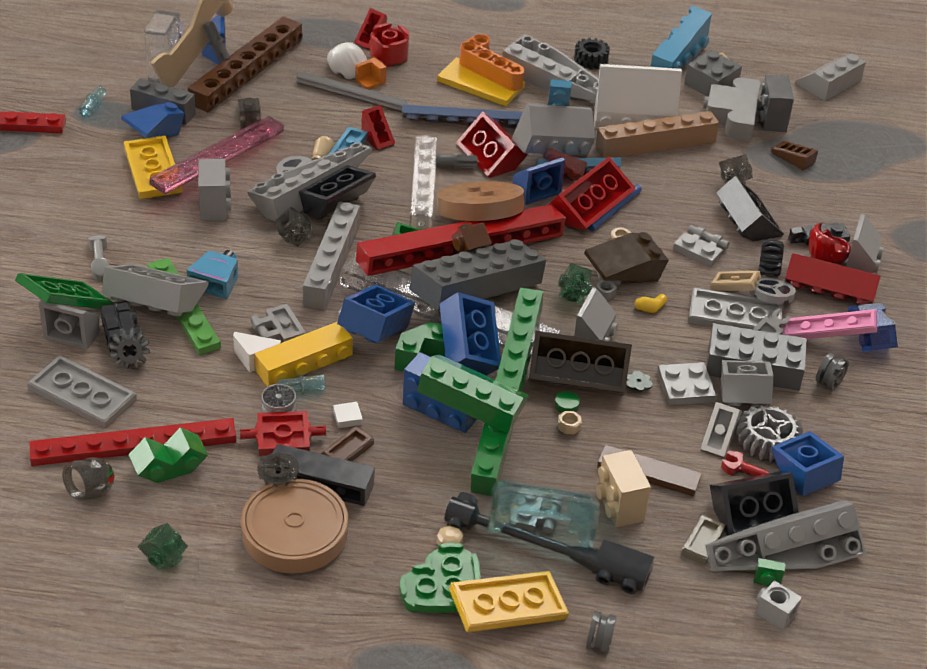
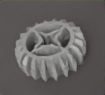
M759 404L757 408L751 406L748 411H744L740 420H738L736 437L739 441L738 445L743 446L744 452L750 451L751 457L758 456L760 461L764 458L768 459L771 463L775 459L772 453V446L802 435L804 432L801 427V421L796 420V415H789L788 409L783 411L780 410L779 406L773 408L770 404L767 407Z

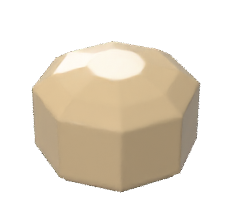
M564 411L558 415V430L564 434H576L581 430V416L576 412Z
M446 526L440 528L436 542L438 545L449 542L462 544L463 534L459 528Z

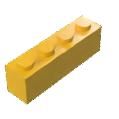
M337 322L254 353L255 372L267 387L274 384H282L352 356L353 338L344 330V327L337 325Z

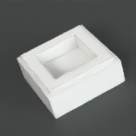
M357 402L333 405V413L338 429L362 425L363 418Z

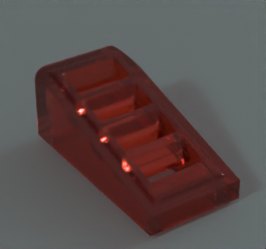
M550 147L543 154V158L549 162L564 158V173L575 181L579 180L585 172L587 163L583 160Z

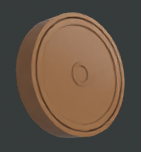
M479 181L451 185L437 192L438 213L445 218L462 221H487L511 217L521 213L525 208L524 189L516 184L496 181Z
M286 479L273 482L256 491L243 508L241 515L243 545L256 562L274 571L304 573L319 569L332 562L341 553L346 544L348 536V513L346 506L332 489L315 481Z

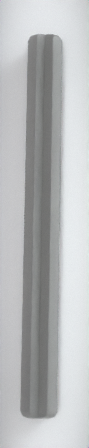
M299 71L296 76L298 83L402 111L403 105H408V101L303 71Z

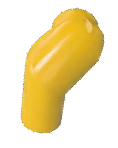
M659 294L655 299L641 297L635 300L634 305L637 310L652 314L668 302V299L664 294Z

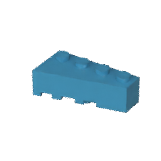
M692 5L689 8V15L681 18V24L678 29L673 28L668 40L665 39L652 54L651 67L681 69L689 64L690 60L697 56L703 48H706L709 43L708 34L712 13Z

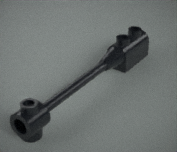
M466 492L459 493L458 497L453 496L447 505L444 521L448 522L447 526H453L462 531L463 528L470 530L478 524L569 556L570 559L596 574L595 579L599 583L610 585L613 580L621 583V589L629 594H635L637 589L644 591L653 569L654 556L603 539L600 549L570 546L481 515L477 505L478 500Z

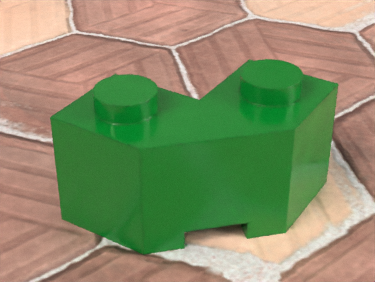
M429 322L401 333L395 348L394 370L404 371L419 352L429 357L439 354L445 357L442 324Z
M180 427L164 445L145 437L131 451L129 456L138 476L159 483L192 473L205 460L208 454L199 435Z

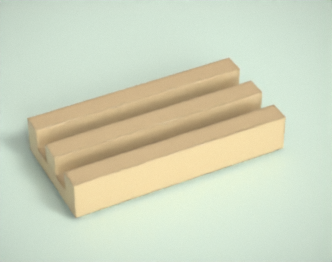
M760 271L718 272L711 283L712 291L755 290V285H758V280L762 277Z

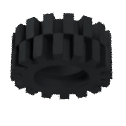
M583 38L582 41H577L574 53L575 62L580 66L583 65L584 69L590 67L589 70H593V68L598 70L600 64H608L610 52L608 43H603V40L597 41L598 38H594V40Z

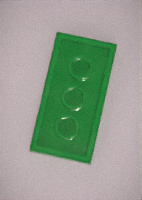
M18 273L15 278L17 283L46 303L100 309L102 306L113 305L110 299L83 281Z

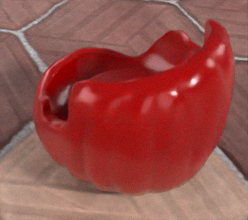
M822 223L816 224L812 228L809 237V253L811 257L834 264H840L849 257L851 245L842 238L832 236L828 229L821 231Z

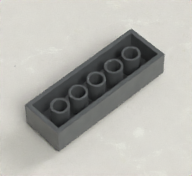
M511 240L510 242L494 244L493 246L477 248L476 250L460 252L456 255L443 256L440 259L427 260L423 263L415 264L412 269L409 290L437 311H440V303L457 292L485 299L519 290L520 287L526 288L541 284L546 259L540 256L537 251L524 245L522 241Z

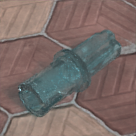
M99 85L92 94H88L85 97V102L78 109L83 117H90L94 109L101 105V99L107 93L106 89Z
M324 374L310 377L299 375V378L277 380L276 384L288 385L295 392H301V394L307 391L325 390L326 388Z

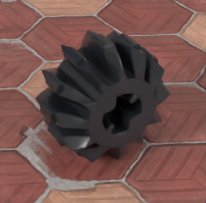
M770 239L762 242L758 270L761 275L778 277L781 274L784 253L782 241Z

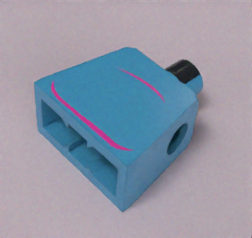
M225 250L223 254L208 251L187 269V277L208 281V287L204 293L227 300L238 278V260L235 253L231 250Z

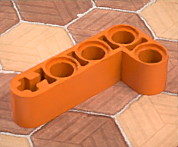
M476 34L461 44L459 60L461 66L511 91H519L523 88L524 67L490 51L489 36Z

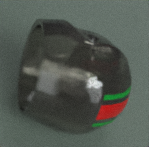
M97 457L72 461L63 468L62 472L65 488L74 499L79 501L98 499L105 496L113 486L115 479L112 466L105 459ZM73 468L82 477L85 492H81L75 486L72 479Z

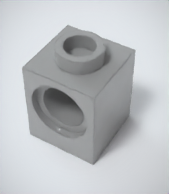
M773 581L767 589L764 587L759 592L756 598V602H758L756 614L784 631L797 615L802 597Z

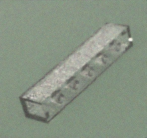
M416 136L410 226L422 230L432 228L437 137Z

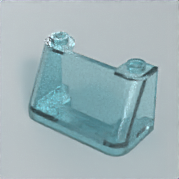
M507 479L499 480L493 485L490 496L487 532L501 534V529L506 523L516 524L518 513L570 521L569 533H576L578 535L579 546L593 548L600 516V504L589 493Z

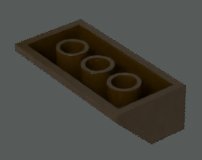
M536 330L529 379L625 393L632 344Z

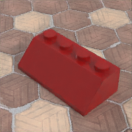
M609 156L560 193L548 205L553 204L566 217L564 225L585 230L636 188Z
M792 253L785 281H788L795 288L801 289L803 285L810 287V291L814 293L824 294V291L833 293L832 297L846 300V297L855 299L854 303L868 306V303L873 304L881 275Z

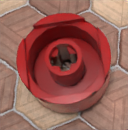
M391 23L377 25L372 29L370 34L371 58L375 57L386 68L393 64L408 61L409 31L401 25H398V28L391 27Z

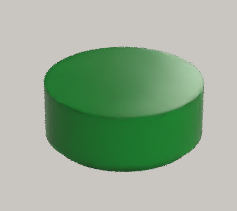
M560 392L555 398V408L560 413L564 411L577 412L580 399L573 392Z

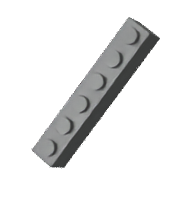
M338 202L303 284V306L326 310L360 226V205Z

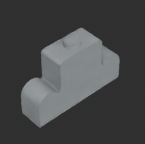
M736 78L733 81L732 87L717 84L711 85L709 97L705 96L703 108H706L707 112L711 111L719 125H725V134L728 137L751 141L760 80Z

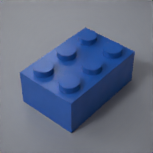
M375 284L344 298L337 325L344 327V330L349 333L364 336L365 340L371 343H379L409 326L416 302Z
M459 292L441 302L440 312L445 357L486 376L498 370L501 354L494 302Z
M419 352L404 369L403 405L466 433L475 423L476 418L417 392L421 372L431 358Z

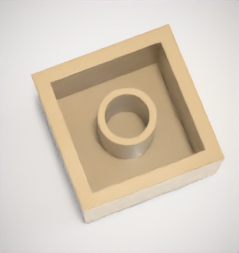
M632 450L603 455L601 467L598 468L599 482L595 490L598 499H602L605 505L607 517L612 519L616 528L644 522L651 486Z

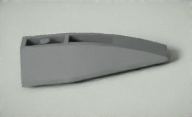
M524 34L503 50V57L524 67V81L547 91L550 89L551 79L572 81L570 97L596 100L599 78L547 43Z
M354 143L350 147L283 173L274 174L271 176V179L255 184L254 188L247 191L248 196L266 219L280 223L303 210L299 195L300 190L347 165L358 168L372 152V147L362 145V143Z
M839 501L779 518L705 544L712 571L756 570L759 558L785 563V569H812L866 555L855 504L846 501Z

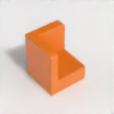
M375 57L356 64L355 81L368 90L385 84L386 66Z

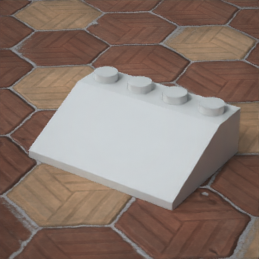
M600 64L594 110L595 128L678 116L682 69Z

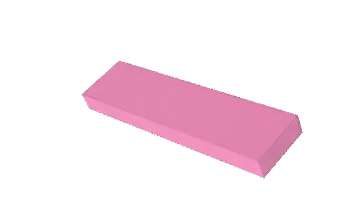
M873 309L790 318L788 325L783 327L782 335L815 339L877 332V311Z

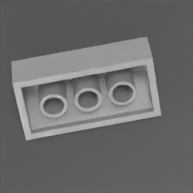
M526 104L511 140L524 153L588 156L595 140L592 109L589 107Z
M135 264L104 267L102 295L110 296L112 301L124 302L127 300L130 301L129 304L132 306L147 305L149 310H167L169 315L181 316L182 312L193 310L208 287V281Z

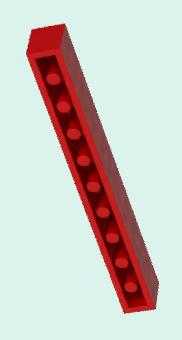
M553 204L525 209L517 215L502 219L464 221L358 242L356 263L367 276L410 268L427 260L431 261L440 259L443 256L456 255L458 252L453 246L451 235L458 231L459 226L466 223H471L472 226L484 222L492 243L489 246L510 242L511 240H520L523 244L555 238L563 235L566 217Z

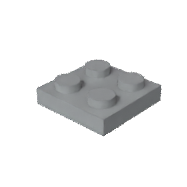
M704 362L658 365L657 373L668 405L715 402L716 394Z

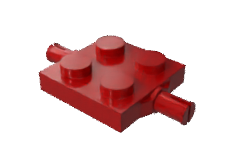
M307 411L257 413L258 422L255 429H240V440L256 439L259 447V456H271L277 444L310 451L309 442L311 436H326V425L311 426L308 421Z

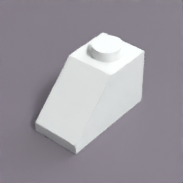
M716 402L700 449L725 457L734 437L742 411Z

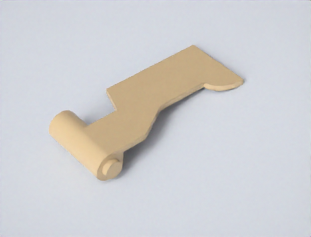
M199 0L190 27L169 54L161 53L151 61V65L163 85L174 88L209 42L203 25L209 22L215 13L218 16L229 15L233 11L231 0Z

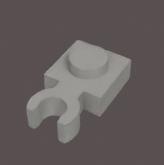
M778 308L773 312L771 320L765 316L752 330L782 334L783 329L781 328L788 325L790 316H787L784 320L779 319L777 316L780 314L781 309Z

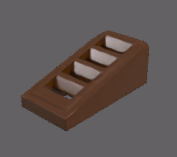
M782 141L771 148L772 153L801 170H805L814 164L818 154L816 149L788 141Z

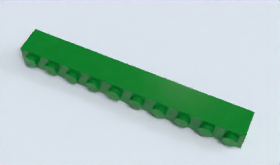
M520 287L496 381L522 392L534 346L535 333L538 329L542 313L543 291ZM484 423L471 472L472 493L496 497L513 426L510 432L506 433Z

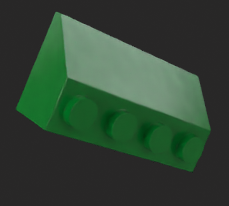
M440 354L432 356L421 372L417 390L419 393L506 433L510 432L529 398V395Z

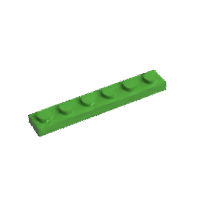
M169 258L147 264L148 268L178 274ZM198 304L195 305L192 311L182 312L181 316H175L198 355L221 349L220 340Z

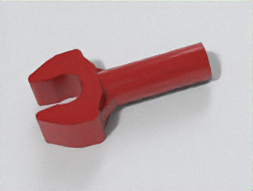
M727 451L725 460H722V470L731 476H734L739 471L752 476L769 474V471L744 462L743 454L738 451Z

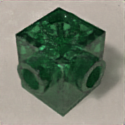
M570 263L564 274H561L558 287H561L559 296L566 298L568 301L580 303L584 296L589 295L592 289V283H589L592 270Z
M168 523L152 528L137 547L144 553L149 563L160 570L168 566L171 568L176 566L183 559L182 553L188 545L182 540L181 535L177 531L173 530Z

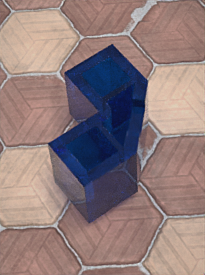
M883 303L848 307V312L873 309L877 311V332L859 334V344L862 347V351L898 348L896 326L892 318L887 319L884 314L886 308Z

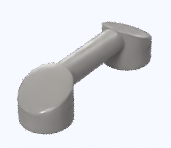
M94 235L88 238L89 248L94 251L95 256L91 263L92 278L96 281H103L104 267L109 266V262L104 258L103 253L107 248V237L105 235Z

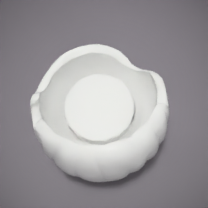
M350 42L335 46L327 55V62L331 70L335 74L341 73L349 80L355 78L356 64L367 60L362 49Z

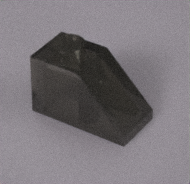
M259 98L238 99L237 111L240 131L261 130Z

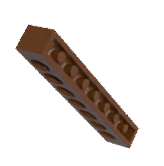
M284 16L230 55L228 59L222 61L190 85L187 89L188 92L195 94V108L207 113L292 47L301 42L303 38L302 23Z

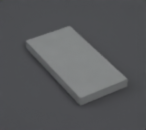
M693 288L688 323L711 327L714 323L752 330L765 316L771 320L773 312L778 308L781 311L777 317L782 320L783 304H769L760 301L756 297Z
M61 355L27 383L28 389L103 428H107L137 400L135 392Z

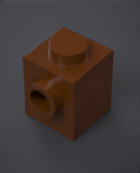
M484 222L472 226L471 223L463 224L458 227L456 233L451 235L453 246L458 254L460 252L476 250L477 248H485L492 244Z

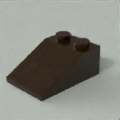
M645 232L628 233L588 248L584 252L604 281H659L669 261L662 249Z

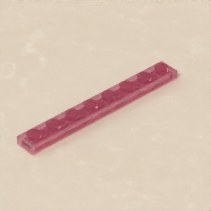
M267 116L150 177V185L166 195L199 177V159H225L226 163L284 131V124Z

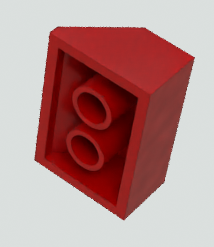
M483 111L456 142L467 155L477 156V166L489 178L516 170L529 155L524 153L511 140L512 137L497 121Z

